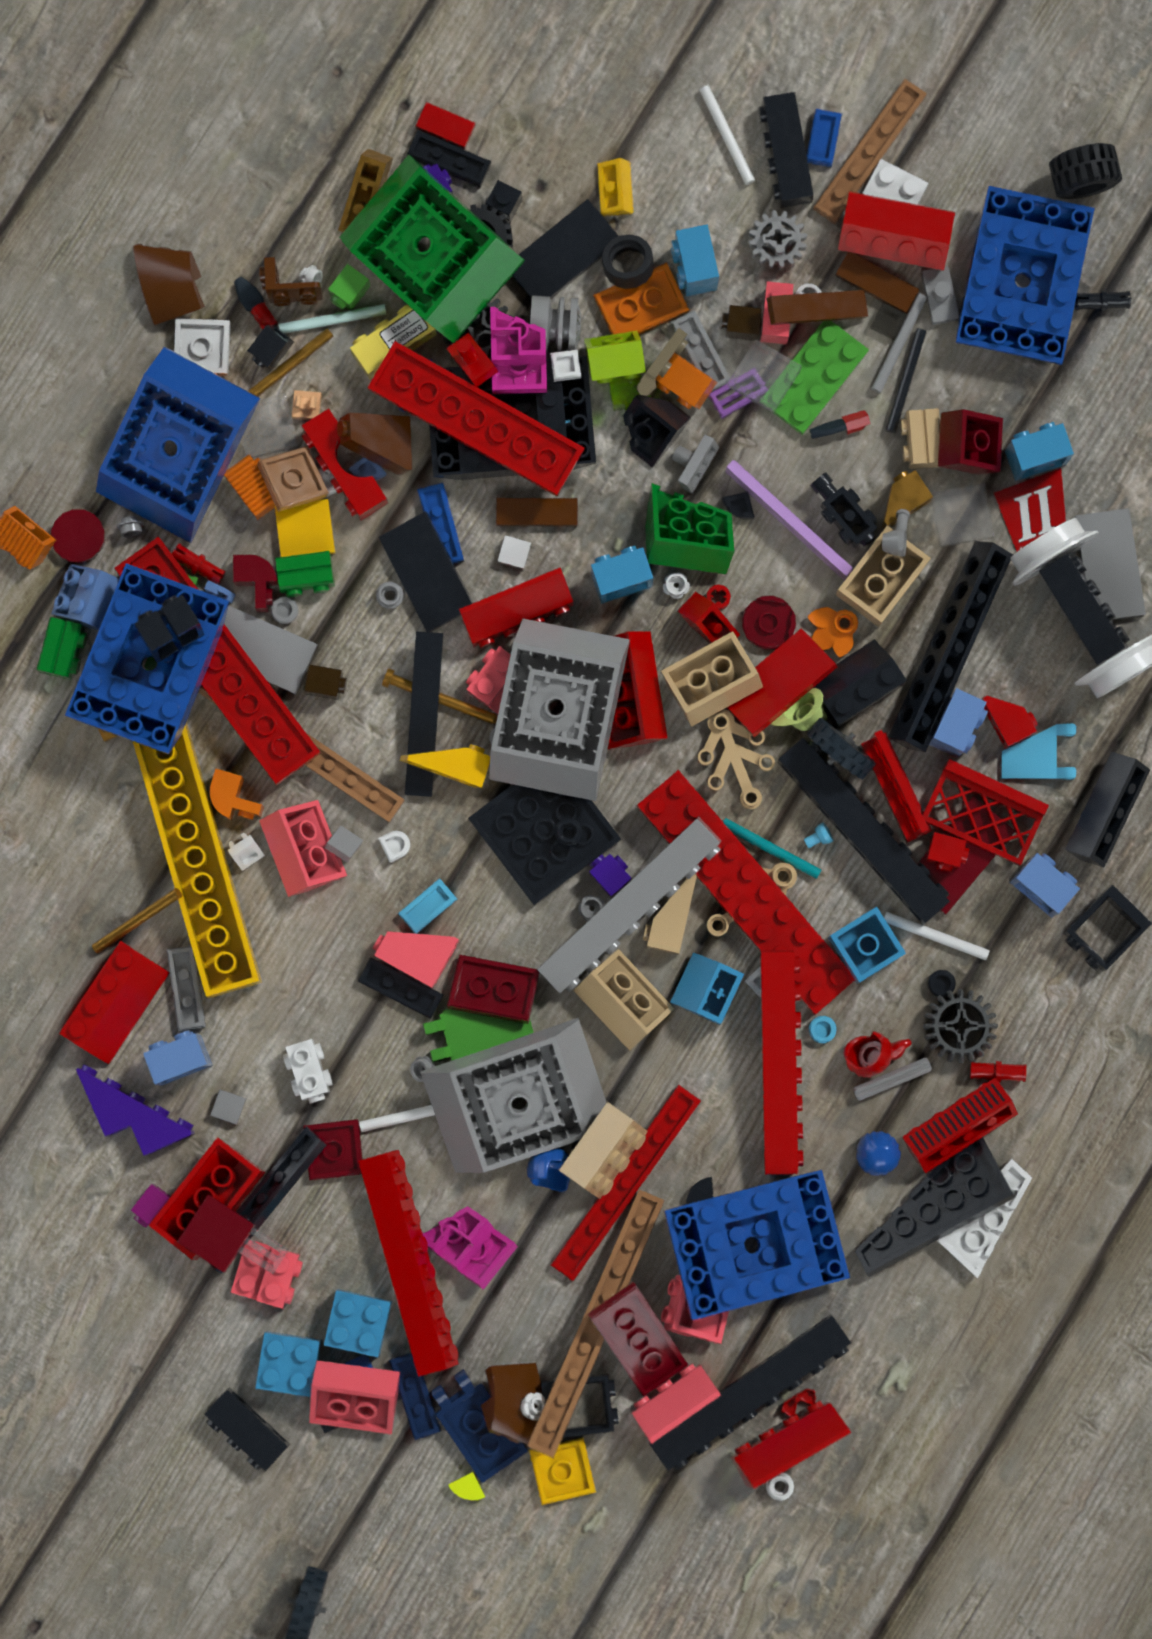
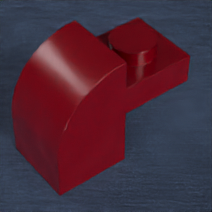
M233 555V582L235 586H255L256 611L258 613H269V605H273V589H268V586H279L278 576L274 568L266 559L257 555Z

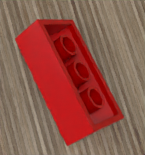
M849 191L838 250L944 271L955 212Z
M559 567L459 609L473 648L479 645L480 649L494 644V639L502 635L505 638L516 635L522 619L544 623V618L554 614L555 617H560L569 613L570 607L573 606V599L562 569Z
M628 631L615 635L614 637L630 639L607 750L649 744L667 739L651 631Z
M120 941L59 1034L88 1053L110 1064L170 972L128 944Z
M217 1137L149 1226L191 1260L198 1261L200 1258L198 1255L177 1241L207 1195H211L236 1212L266 1172Z
M821 1400L816 1401L806 1408L808 1411L806 1414L800 1417L794 1414L782 1421L784 1426L774 1431L773 1428H770L758 1435L759 1441L752 1445L748 1441L735 1448L736 1454L730 1458L746 1487L752 1489L759 1487L851 1433L850 1429L830 1402L822 1403Z

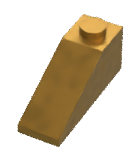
M370 149L361 154L338 231H345L386 182L393 160L392 157Z

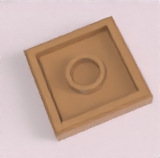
M307 446L259 460L257 463L278 512L326 498L329 494Z

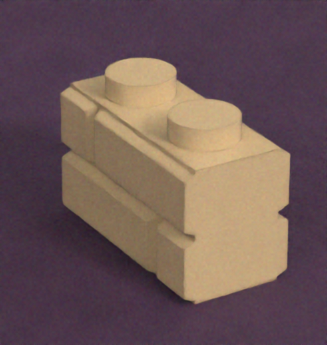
M939 409L906 411L905 419H900L901 435H906L907 445L902 447L903 461L909 463V469L938 467Z

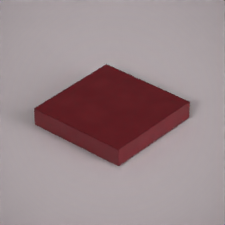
M359 1119L303 1126V1129L307 1126L327 1144L308 1168L309 1181L362 1174L358 1162L363 1160Z
M207 1195L177 1242L225 1273L256 1225L211 1195Z

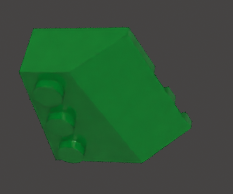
M651 483L645 522L648 563L727 574L734 554L732 513L703 502L697 504L683 499L684 495L674 492L673 495L660 491L661 486Z

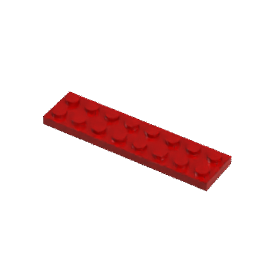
M394 341L367 387L369 391L555 496L559 495L585 450L579 444Z

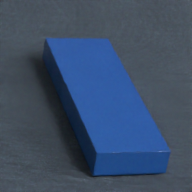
M444 483L417 489L423 512H428L453 563L464 562Z

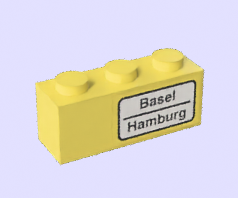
M408 304L402 307L397 312L398 316L392 320L385 319L376 325L375 331L370 335L366 336V334H363L353 341V346L350 347L351 353L370 380L374 377L394 341L414 351L437 335L436 329L419 316Z

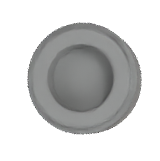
M282 596L274 600L273 605H271V614L276 622L286 625L296 620L299 610L292 598Z

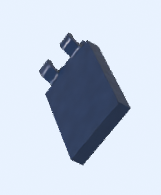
M462 1369L454 1375V1378L462 1388L460 1391L449 1398L443 1387L439 1385L431 1391V1394L441 1407L440 1410L435 1412L436 1416L483 1483L527 1453L528 1449L523 1442L517 1444L505 1436H498L488 1431L481 1405L492 1396L482 1381L474 1386L465 1370Z

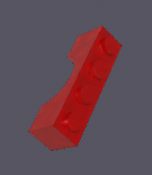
M328 408L301 425L304 431L301 437L309 449L314 447L319 454L315 459L323 471L329 469L334 478L330 482L338 494L344 493L348 500L344 504L352 517L357 514L360 520H363L387 505L388 500L373 476L356 477L347 473L339 465L337 459L340 446V437L337 433L338 421Z

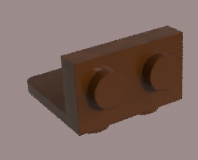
M275 257L264 258V266L259 267L260 283H262V289L266 290L269 303L283 307L289 306L290 302L314 305L317 304V301L323 300L320 282L279 284V271Z

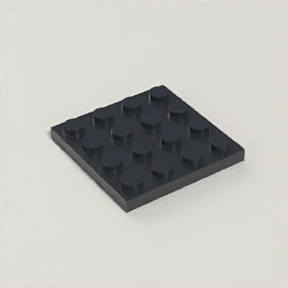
M514 784L468 818L534 906L592 863L601 854H604L621 841L619 835L592 800ZM563 819H574L581 825L582 837L573 846H564L555 837L556 825ZM565 828L563 834L569 838L573 836L574 831L572 828Z

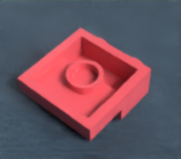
M500 646L496 651L492 648L488 651L482 660L485 666L480 672L474 670L466 681L469 685L467 692L497 715L511 656L510 653Z
M250 1239L244 1246L231 1293L281 1309L285 1308V1304H291L295 1288H291L293 1278H299L303 1262L299 1261L301 1254Z
M676 1275L675 1279L670 1281L667 1289L668 1295H671L669 1306H665L661 1314V1321L664 1322L665 1330L686 1337H695L714 1344H721L729 1311L691 1320L681 1277Z

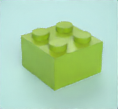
M637 330L584 339L588 371L592 381L597 380L599 384L609 383L613 381L614 377L624 376V379H635L640 377V373L646 372L642 341Z

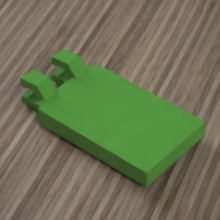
M453 1009L443 1010V1013L439 1014L440 1020L423 1024L426 1035L444 1031L447 1046L430 1050L433 1062L446 1058H451V1061L534 1033L530 1020L529 1024Z

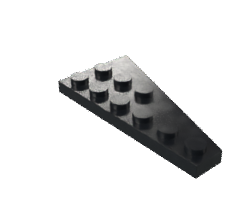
M980 1138L947 1159L943 1164H939L911 1192L910 1198L901 1207L898 1206L891 1213L892 1216L881 1227H877L855 1252L866 1274L871 1277L1016 1198L984 1138Z

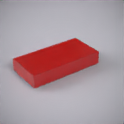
M426 102L417 121L416 129L465 149L476 123Z

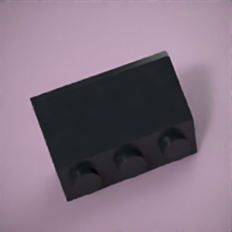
M874 639L837 663V668L814 688L821 690L824 711L835 728L838 729L902 687L907 679L893 658Z

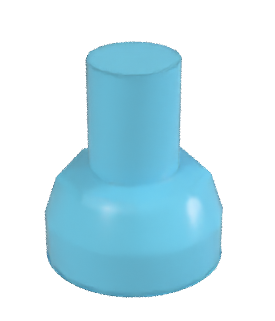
M822 822L815 828V833L804 838L807 847L811 848L820 842L822 844H829L834 839L826 824Z

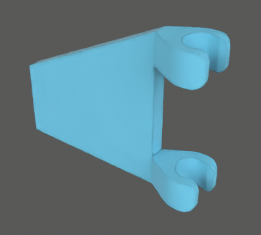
M1072 723L1056 724L1003 750L1002 779H1075V767L1057 768V736H1075L1076 725Z

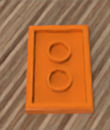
M667 262L655 267L652 276L647 282L637 288L624 289L614 285L593 295L610 334L636 330L638 334H642L689 313V308Z

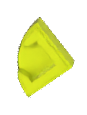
M474 1472L448 1484L450 1489L463 1499L479 1500L486 1497Z

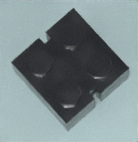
M183 595L179 597L172 596L162 603L160 610L154 612L152 610L146 611L134 623L156 663L178 651L172 641L174 639L165 625L169 624L183 648L205 635L199 620Z

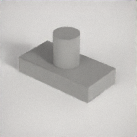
M945 266L944 271L938 269L922 271L921 277L932 325L959 320L960 316L949 267Z
M704 435L695 452L682 446L677 447L675 450L673 461L686 467L678 479L684 490L690 493L694 492L719 449L715 439Z

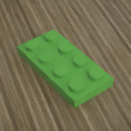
M823 321L764 395L760 403L803 436L867 355L869 349L834 322Z

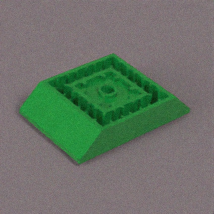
M411 155L404 159L339 237L351 253L419 316L453 343L458 340L525 261ZM425 237L429 238V249L425 252H420L418 249L419 241Z

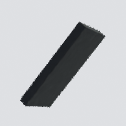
M587 199L519 253L525 261L512 277L531 300L532 295L550 296L551 299L600 260L605 246L619 235Z
M424 511L378 537L426 632H433L460 617L459 609L474 603L428 512Z

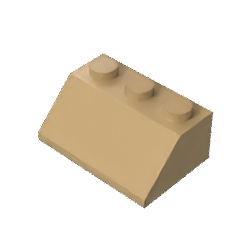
M619 949L592 971L573 990L629 1051L675 1009Z

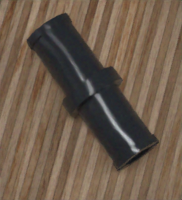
M1099 290V293H1077L1075 310L1099 309L1100 312H1105L1107 309L1112 308L1128 309L1131 307V297H1128L1131 296L1130 291L1107 292L1106 290Z

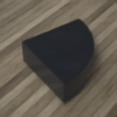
M748 491L722 497L721 500L724 507L733 516L745 520L754 519Z
M712 1177L701 1179L690 1189L686 1204L713 1197Z

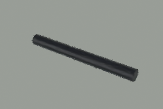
M920 328L916 329L885 429L889 433L895 434L927 333L926 330Z

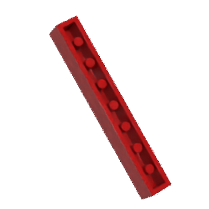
M794 950L760 951L765 1174H798V1167L804 1166L803 1150H798V1139H803V1122H797V1111H803L802 1095H797V1084H802V1067H796V1056L802 1055L801 1039L796 1040V1028H801V1012H795V1001L801 1000L800 984H795V973H800V956L794 957Z
M399 1150L359 1160V1166L418 1377L459 1364L458 1350L451 1338V1325L443 1309V1296L436 1284L435 1268L430 1262L427 1252L428 1243L422 1234L420 1214L415 1209L412 1198L413 1189L407 1180L404 1158L400 1155Z

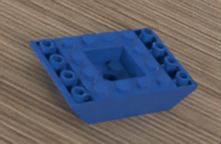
M988 186L962 301L955 343L1062 365L1095 208ZM1025 275L1029 279V286L1025 288L1018 287L1015 283V277Z
M163 347L145 372L100 467L96 492L185 541L192 543L261 398L176 352ZM168 440L173 441L177 445V453L174 456L167 454L165 451V443Z
M126 563L65 716L170 754L183 732L220 639L229 601ZM183 595L199 620L205 635L183 648L169 624L165 625L174 640L172 641L178 651L157 663L155 669L145 670L142 667L144 659L153 656L140 637L134 623L138 621L137 618L144 612L160 610L162 603L172 596L179 597Z
M822 1170L664 1210L691 1320L850 1278ZM749 1237L754 1238L758 1244L757 1250L754 1253L747 1252L744 1247V1243Z

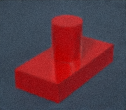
M469 333L446 348L451 357L476 387L498 372L495 365Z

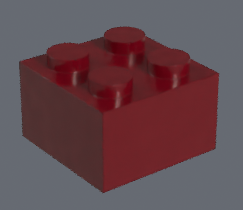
M965 409L941 413L938 467L976 475L1000 472L1003 418Z

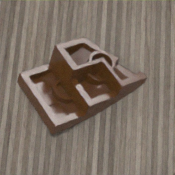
M139 243L133 246L140 285L154 325L205 307L195 283L202 276L192 251L171 250L166 247H150Z
M536 1363L488 1367L485 1373L492 1397L481 1405L488 1431L498 1436H505L517 1444L520 1442L528 1444L538 1420H531L523 1415L521 1402L529 1393L542 1394Z

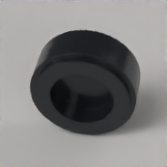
M937 970L928 979V989L936 997L939 995L947 997V991L951 990L953 993L955 990L956 980L949 971Z

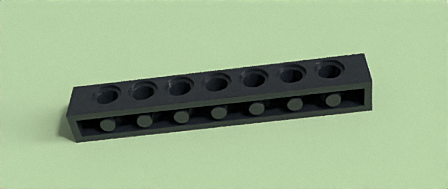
M974 542L888 735L889 739L907 749L921 752L927 751L1011 561L1010 558L1013 554L994 542Z

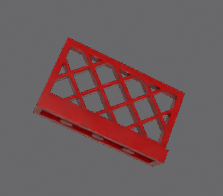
M882 730L875 732L870 740L861 743L860 746L875 761L876 765L872 771L906 843H909L932 832V829L923 817L921 805L886 732L883 733Z
M949 759L923 812V817L927 824L957 838L966 840V842L1017 866H1021L1049 805ZM945 779L956 783L959 794L945 798L941 788ZM962 786L969 790L964 792ZM976 792L981 795L984 805L970 810L965 795ZM938 794H940L941 800L935 802ZM961 797L966 812L952 816L947 802ZM987 798L993 800L994 802L988 803ZM943 803L948 818L937 821L929 817L932 807ZM997 804L1006 806L1009 817L995 822L990 807ZM986 808L991 823L977 828L972 813ZM1012 810H1014V811H1016V812H1019V813L1013 815ZM968 815L973 830L963 833L957 830L954 820ZM1025 815L1035 820L1030 830L1020 833L1015 818ZM1011 820L1016 835L1002 840L997 825ZM950 821L952 827H950V826H948V825H946V824H944V823ZM993 826L998 841L992 844L984 843L979 831ZM975 833L976 838L969 835ZM1028 834L1026 841L1024 843L1022 836ZM1018 838L1022 848L1018 858L1007 853L1004 845L1005 842ZM1000 845L1001 850L995 848L994 846Z

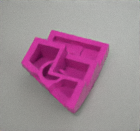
M490 307L491 362L498 370L492 376V394L547 393L545 329L535 324H528L517 316L514 318L500 312L496 307Z
M468 1206L456 1212L452 1217L439 1221V1225L425 1233L422 1232L427 1240L428 1249L483 1290L518 1247L515 1242L494 1229L486 1218Z

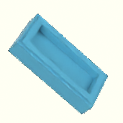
M439 878L401 910L398 915L415 934H418L458 899Z

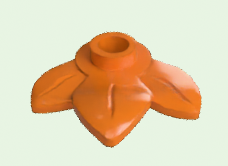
M822 607L808 615L809 621L817 627L812 639L822 650H828L833 647L835 654L839 658L850 652L854 644L853 634L858 628V618L852 611L840 610L836 612L829 607ZM842 619H846L850 625L848 628H842L839 622Z

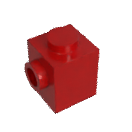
M934 832L925 861L937 864L936 869L945 872H952V869H958L960 864H966L969 848H965L966 840Z

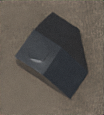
M636 395L623 414L625 426H628L631 436L629 440L631 451L653 468L679 437L691 417L671 401Z

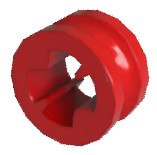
M719 584L710 587L706 598L712 602L711 599L714 596L711 594L713 592L717 594L723 592L725 594L723 600L726 601L724 603L718 601L714 604L719 610L725 609L729 605L731 598L728 588Z

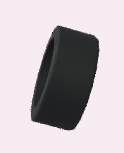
M631 234L620 235L612 239L605 246L602 253L604 273L609 282L616 287L624 289L637 288L646 283L652 276L654 270L652 249L648 242L640 236ZM625 251L639 252L644 257V263L638 269L625 273L614 269L612 261L617 255Z

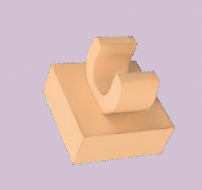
M294 390L292 419L311 420L319 415L322 399L321 392Z

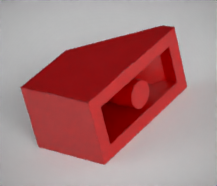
M696 591L677 611L690 627L709 644L732 631L737 638L740 636L739 632L717 606Z
M988 695L981 699L987 702L984 710L988 711L987 717L1004 749L1025 740L1037 732L1035 727L1038 726V723L1032 712L1027 713L1025 707Z

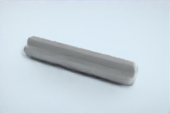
M927 1058L920 1059L853 1088L854 1095L858 1101L866 1099L932 1070L931 1064Z

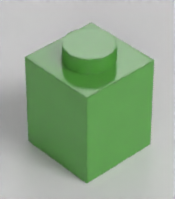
M347 264L328 288L329 294L332 297L330 301L342 310L344 307L353 310L370 288L369 279Z

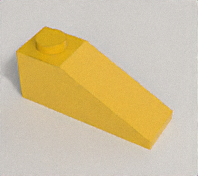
M470 744L469 748H454L401 755L399 761L474 788H482L490 765V756L484 754V748Z

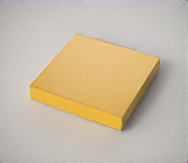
M328 499L316 500L280 512L274 506L281 557L330 551L331 554H336Z
M584 1437L560 1442L554 1459L529 1449L541 1505L596 1493Z

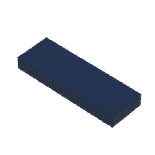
M412 1353L390 1359L392 1371L400 1372L398 1390L414 1440L441 1432L424 1375L418 1377Z

